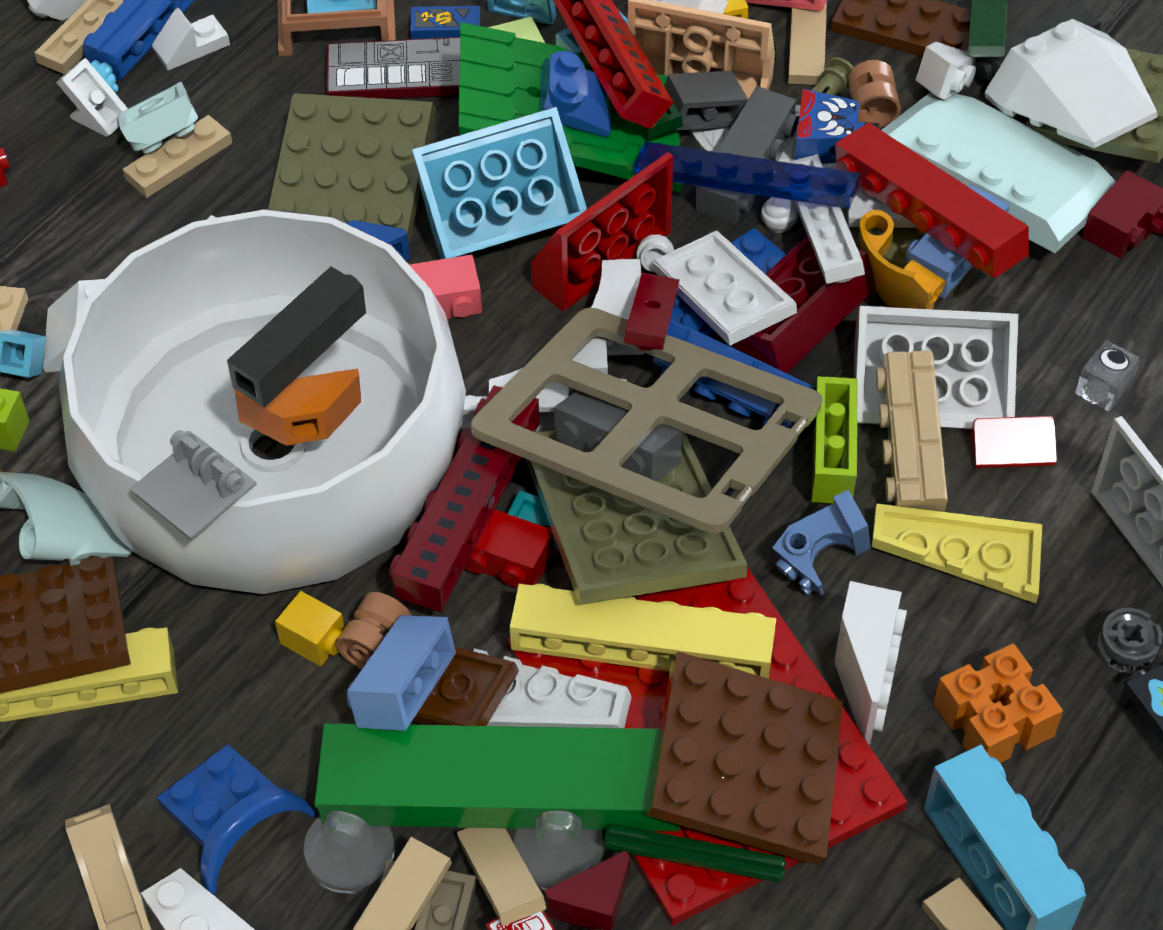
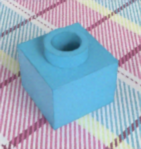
M11 329L0 331V372L24 377L41 375L46 336ZM25 345V351H24V356H23V354H22V348H23V346Z

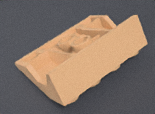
M628 0V27L657 74L668 76V74L733 71L748 99L756 86L769 90L773 79L775 57L771 23L653 0Z

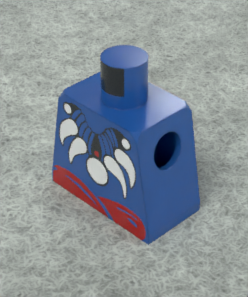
M803 89L795 160L818 154L821 164H836L835 143L868 123L858 121L859 103L856 100ZM871 123L875 127L879 128V123Z

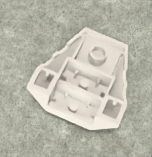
M1074 19L1062 22L1056 27L1038 36L1031 37L1011 48L985 91V98L1002 113L1014 117L1016 113L1030 118V124L1041 127L1043 123L1057 128L1058 135L1092 148L1107 143L1157 118V110L1126 48L1106 33Z

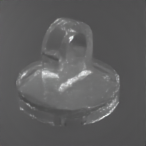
M332 811L328 813L324 825L322 824L321 817L315 819L306 833L303 851L308 870L319 885L333 892L353 894L363 891V887L369 886L373 882L375 885L382 879L387 859L393 860L395 844L390 826H369L356 815L342 811Z
M548 811L537 816L535 829H517L514 839V845L538 888L543 890L601 863L604 855L602 830H582L581 819L575 814L565 811Z

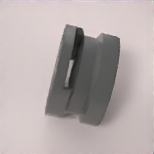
M1128 607L1115 610L1104 621L1096 639V651L1099 659L1108 668L1117 673L1134 674L1140 671H1135V666L1137 665L1142 668L1141 670L1148 669L1162 645L1163 634L1159 624L1155 625L1150 619L1151 615L1141 609ZM1111 660L1116 661V663L1110 665ZM1121 665L1123 670L1117 669L1116 666ZM1126 666H1132V671H1127Z

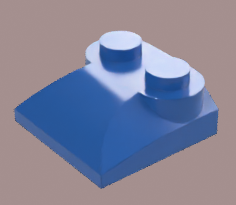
M558 51L553 53L550 58H545L541 66L539 112L557 107L562 125L609 137L611 133V100L595 72L585 70L584 64L579 57L569 51Z

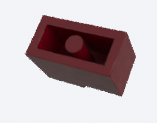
M1126 170L1088 213L1082 239L1121 259L1130 247L1136 249L1143 239L1147 240L1153 232L1163 236V188Z

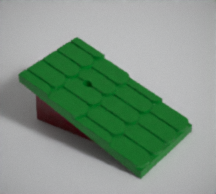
M460 22L459 136L538 113L541 66L545 58H550L555 52L566 50L557 45L517 38L513 32ZM574 53L583 62L585 70L594 72L585 55ZM657 74L662 84L665 85L667 76ZM612 102L611 133L609 137L562 125L575 169H590L630 179L669 152L673 155L672 191L682 193L683 182L679 130H672L649 139L641 125L621 118Z

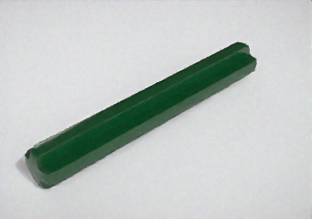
M610 824L607 827L604 840L605 848L619 852L626 850L629 854L777 883L783 880L786 859L783 856L618 824Z

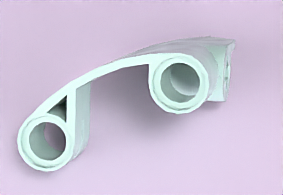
M0 472V508L26 510L29 517L19 534V550L24 559L55 561L69 559L70 566L91 556L101 558L111 556L128 557L131 554L132 550L115 535L92 501L83 492L57 480L36 474Z

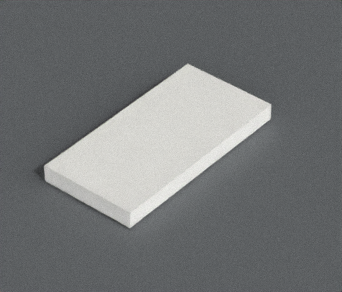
M714 231L652 261L654 272L658 276L680 279L677 294L729 345L737 343L797 313L796 302L718 231Z

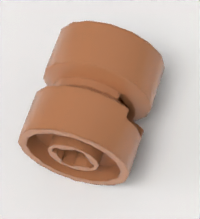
M868 60L852 68L848 74L847 81L852 100H856L859 103L858 121L879 123V128L887 126L900 115L901 110L891 66L883 61Z
M370 592L365 595L355 611V620L348 622L337 639L336 647L347 661L362 670L367 660L373 655L399 616H412V614L403 604L391 596L380 592Z

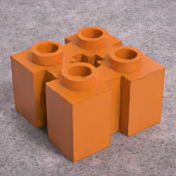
M1014 643L985 656L979 671H974L971 665L968 664L941 677L934 700V706L950 729L954 731L962 727L965 731L962 746L966 751L982 745L990 758L994 757L1000 763L1011 758L1014 746L1017 743H1020L1026 751L1055 737L1063 713V709L1044 684L1037 687L1032 686L1030 679L1033 669Z

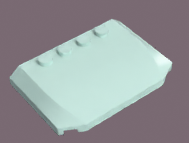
M930 92L882 129L883 132L966 186L973 185L1010 204L1008 213L1029 226V240L1053 253H1056L1085 226L1090 210L1116 182L1097 161L968 96L955 94L944 100Z

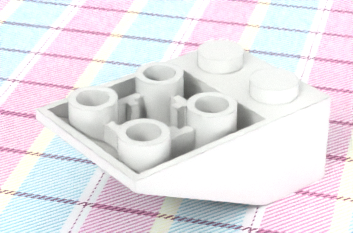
M850 581L841 620L835 665L857 728L870 746L873 730L882 732L907 610L898 609L902 592Z

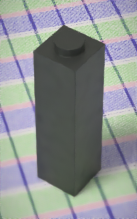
M1077 2L1007 33L1005 56L976 57L974 65L976 67L975 74L981 82L989 86L1011 48L1071 19L1097 30L1100 29L1101 22L1082 3Z
M330 266L227 359L232 387L265 408L366 314L363 285L350 274L345 275Z

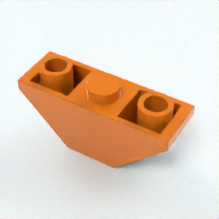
M358 368L296 378L265 408L234 388L239 422L286 446L328 439L361 403Z

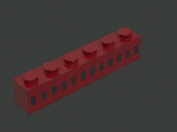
M493 385L487 398H482L478 402V405L475 410V415L503 387ZM534 398L511 423L536 432L540 424L539 399ZM471 428L463 430L459 439L457 454L454 459H451L450 466L437 491H430L425 502V513L420 522L412 524L402 555L397 554L390 566L389 577L393 579L396 598L441 613L443 612L522 457L475 438L471 433Z

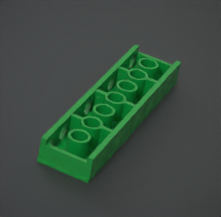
M324 723L315 807L319 810L323 825L607 830L610 824H618L649 831H680V825L646 815L660 729L409 725L406 731L357 728L356 724Z

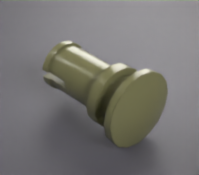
M839 57L829 59L824 66L825 70L821 74V80L811 91L834 96L842 93L846 88H849L848 74L854 67L848 61Z

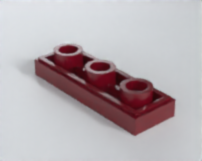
M641 273L625 330L624 343L634 345V347L643 351L663 350L680 279Z

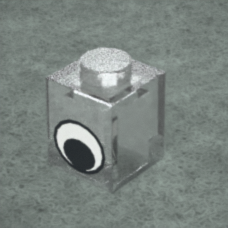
M1105 340L1082 368L1075 393L1085 398L1088 402L1110 412L1133 383L1141 358Z

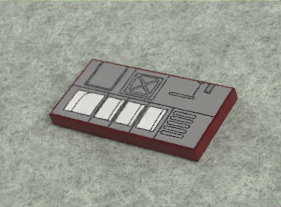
M460 37L327 44V95L390 99L459 95Z

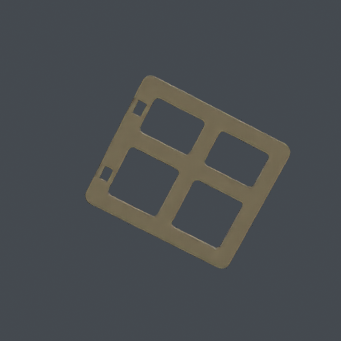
M585 308L579 311L472 419L471 433L481 441L702 531L720 533L730 526L741 512L742 506L750 496L756 493L797 441L799 434L805 427H808L820 412L822 396L817 391L669 335L666 336L663 350H639L634 345L624 343L627 319L597 308ZM600 336L672 364L651 387L643 388L575 362L572 359L594 337ZM709 377L778 403L781 406L762 429L751 430L681 403L679 400L698 378ZM552 382L563 384L629 410L592 452H582L511 423ZM784 419L795 422L791 429L780 425ZM661 424L668 425L740 454L704 498L694 497L621 466L653 429ZM729 487L741 491L735 499L724 495Z

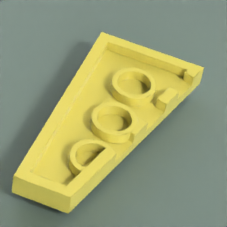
M876 504L872 537L873 548L1033 603L1037 602L1039 596L1042 524Z

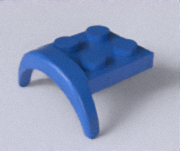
M229 744L156 797L162 809L203 847L200 869L203 887L212 895L217 892L219 871L227 854L240 837L250 828L265 818L284 811H301L312 818L317 815L313 807L301 796L290 790L278 788Z

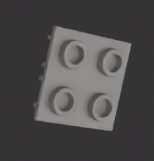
M178 430L170 439V444L173 446V454L133 485L130 491L192 540L255 487L257 483L197 435H194L191 431L183 432Z

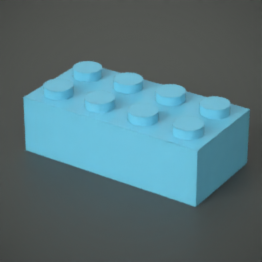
M979 745L935 766L924 811L1003 929L1072 930L1086 897L1084 884L1080 876L1073 869H1068L1059 857L1058 849L1052 836L1046 831H1041L1036 824L1026 799L1019 793L1015 794L1008 784L1005 771L1000 762L994 757L990 758L983 746Z

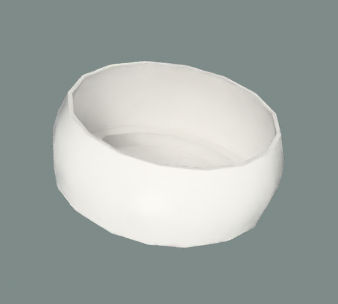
M258 210L192 222L131 253L84 301L63 356L59 378L69 468L115 535L134 553L192 585L259 594L337 580L399 544L409 532L412 524L417 522L424 513L425 502L430 491H437L450 466L464 411L466 395L453 339L443 308L432 290L390 244L332 217L272 210ZM332 266L345 275L350 274L363 285L366 314L297 378L358 368L361 403L328 439L295 444L293 450L280 459H261L254 455L251 449L258 438L265 434L239 422L235 391L232 387L227 359ZM178 430L183 432L191 431L194 435H197L257 483L255 487L192 540L130 491L133 485L173 454V446L170 444V439Z

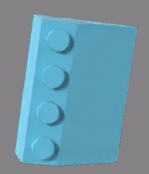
M557 107L412 149L429 223L440 259L461 256L570 222L587 210Z

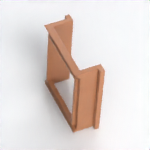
M278 0L279 56L293 55V32L380 26L382 41L396 40L394 0H377V9L292 14V0Z

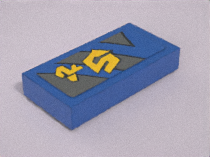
M480 6L412 7L411 39L460 37V22L480 26Z

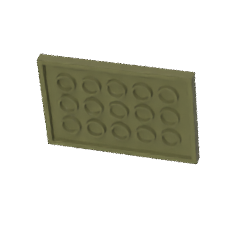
M554 430L536 432L554 440ZM682 431L681 463L658 482L694 497L704 498L710 493L712 488L686 433ZM525 459L579 605L747 577V562L730 526L720 533H708Z

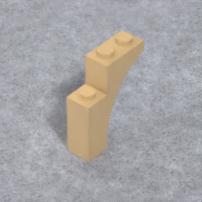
M110 804L65 820V829L99 930H152Z

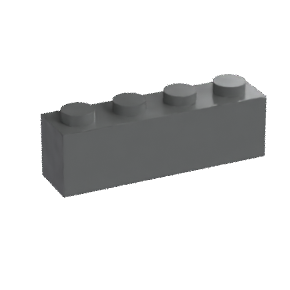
M758 86L755 87L696 186L697 211L733 224H737L743 211L746 213L750 211L757 187L765 185L772 161L777 162L780 159L786 137H792L797 129L799 116L795 115L796 99Z

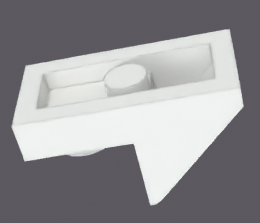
M176 8L153 42L152 49L165 68L171 70L229 46L230 42L227 32L214 15L190 24L181 10Z
M86 58L79 61L56 82L77 107L70 115L73 120L106 137L120 126L118 113L128 108Z

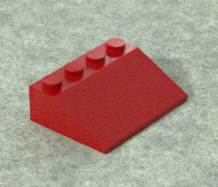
M667 152L557 230L531 262L532 288L564 312L600 285L602 260L636 259L638 245L645 237L658 234L665 237L668 236L671 232L673 155Z

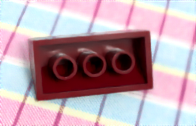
M806 236L765 274L796 302L797 313L731 346L782 372H789L876 289L867 251L858 249L863 261L865 275L853 277L847 282L826 284L810 240Z

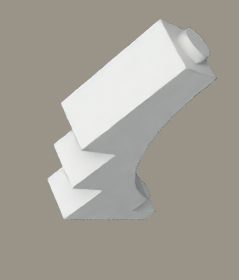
M640 259L602 260L600 285L591 308H597L628 320L641 277ZM598 336L594 337L572 360L608 374L607 355L644 354V352ZM521 369L489 379V393L493 385L504 387ZM552 382L535 397L539 399L540 424L536 432L554 430V407L569 397V393L576 392V389ZM465 396L464 411L458 434H462L465 428H471V422L478 402L482 398L486 399L487 396Z

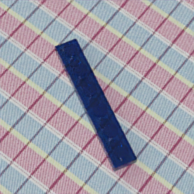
M646 141L633 164L635 176L669 152L673 155L672 182L846 209L851 208L860 185V173Z

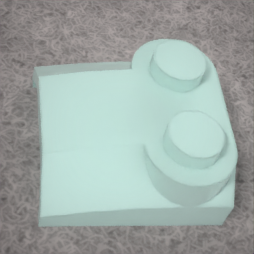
M182 82L118 113L120 129L126 140L130 142L134 151L142 149L143 153H149L159 148L163 144L162 139L172 134L179 137L189 133L195 128L194 122L198 119Z

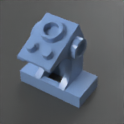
M849 490L834 496L833 504L789 525L772 547L775 559L777 560L774 564L775 567L791 581H794L796 577L801 580L799 584L802 586L800 589L806 595L814 591L820 597L824 596L821 588L823 587L813 568L814 559L818 552L834 544L845 545L853 549L856 556L871 549L868 525Z

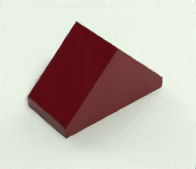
M626 850L544 890L545 911L548 917L591 930H613L630 878V857Z

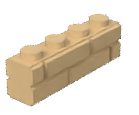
M930 350L912 351L911 353L906 351L888 352L884 355L883 367L876 368L877 392L884 391L885 403L879 404L880 428H888L889 440L882 441L883 464H891L892 477H886L885 480L887 502H894L895 506L945 512L948 498L933 352Z

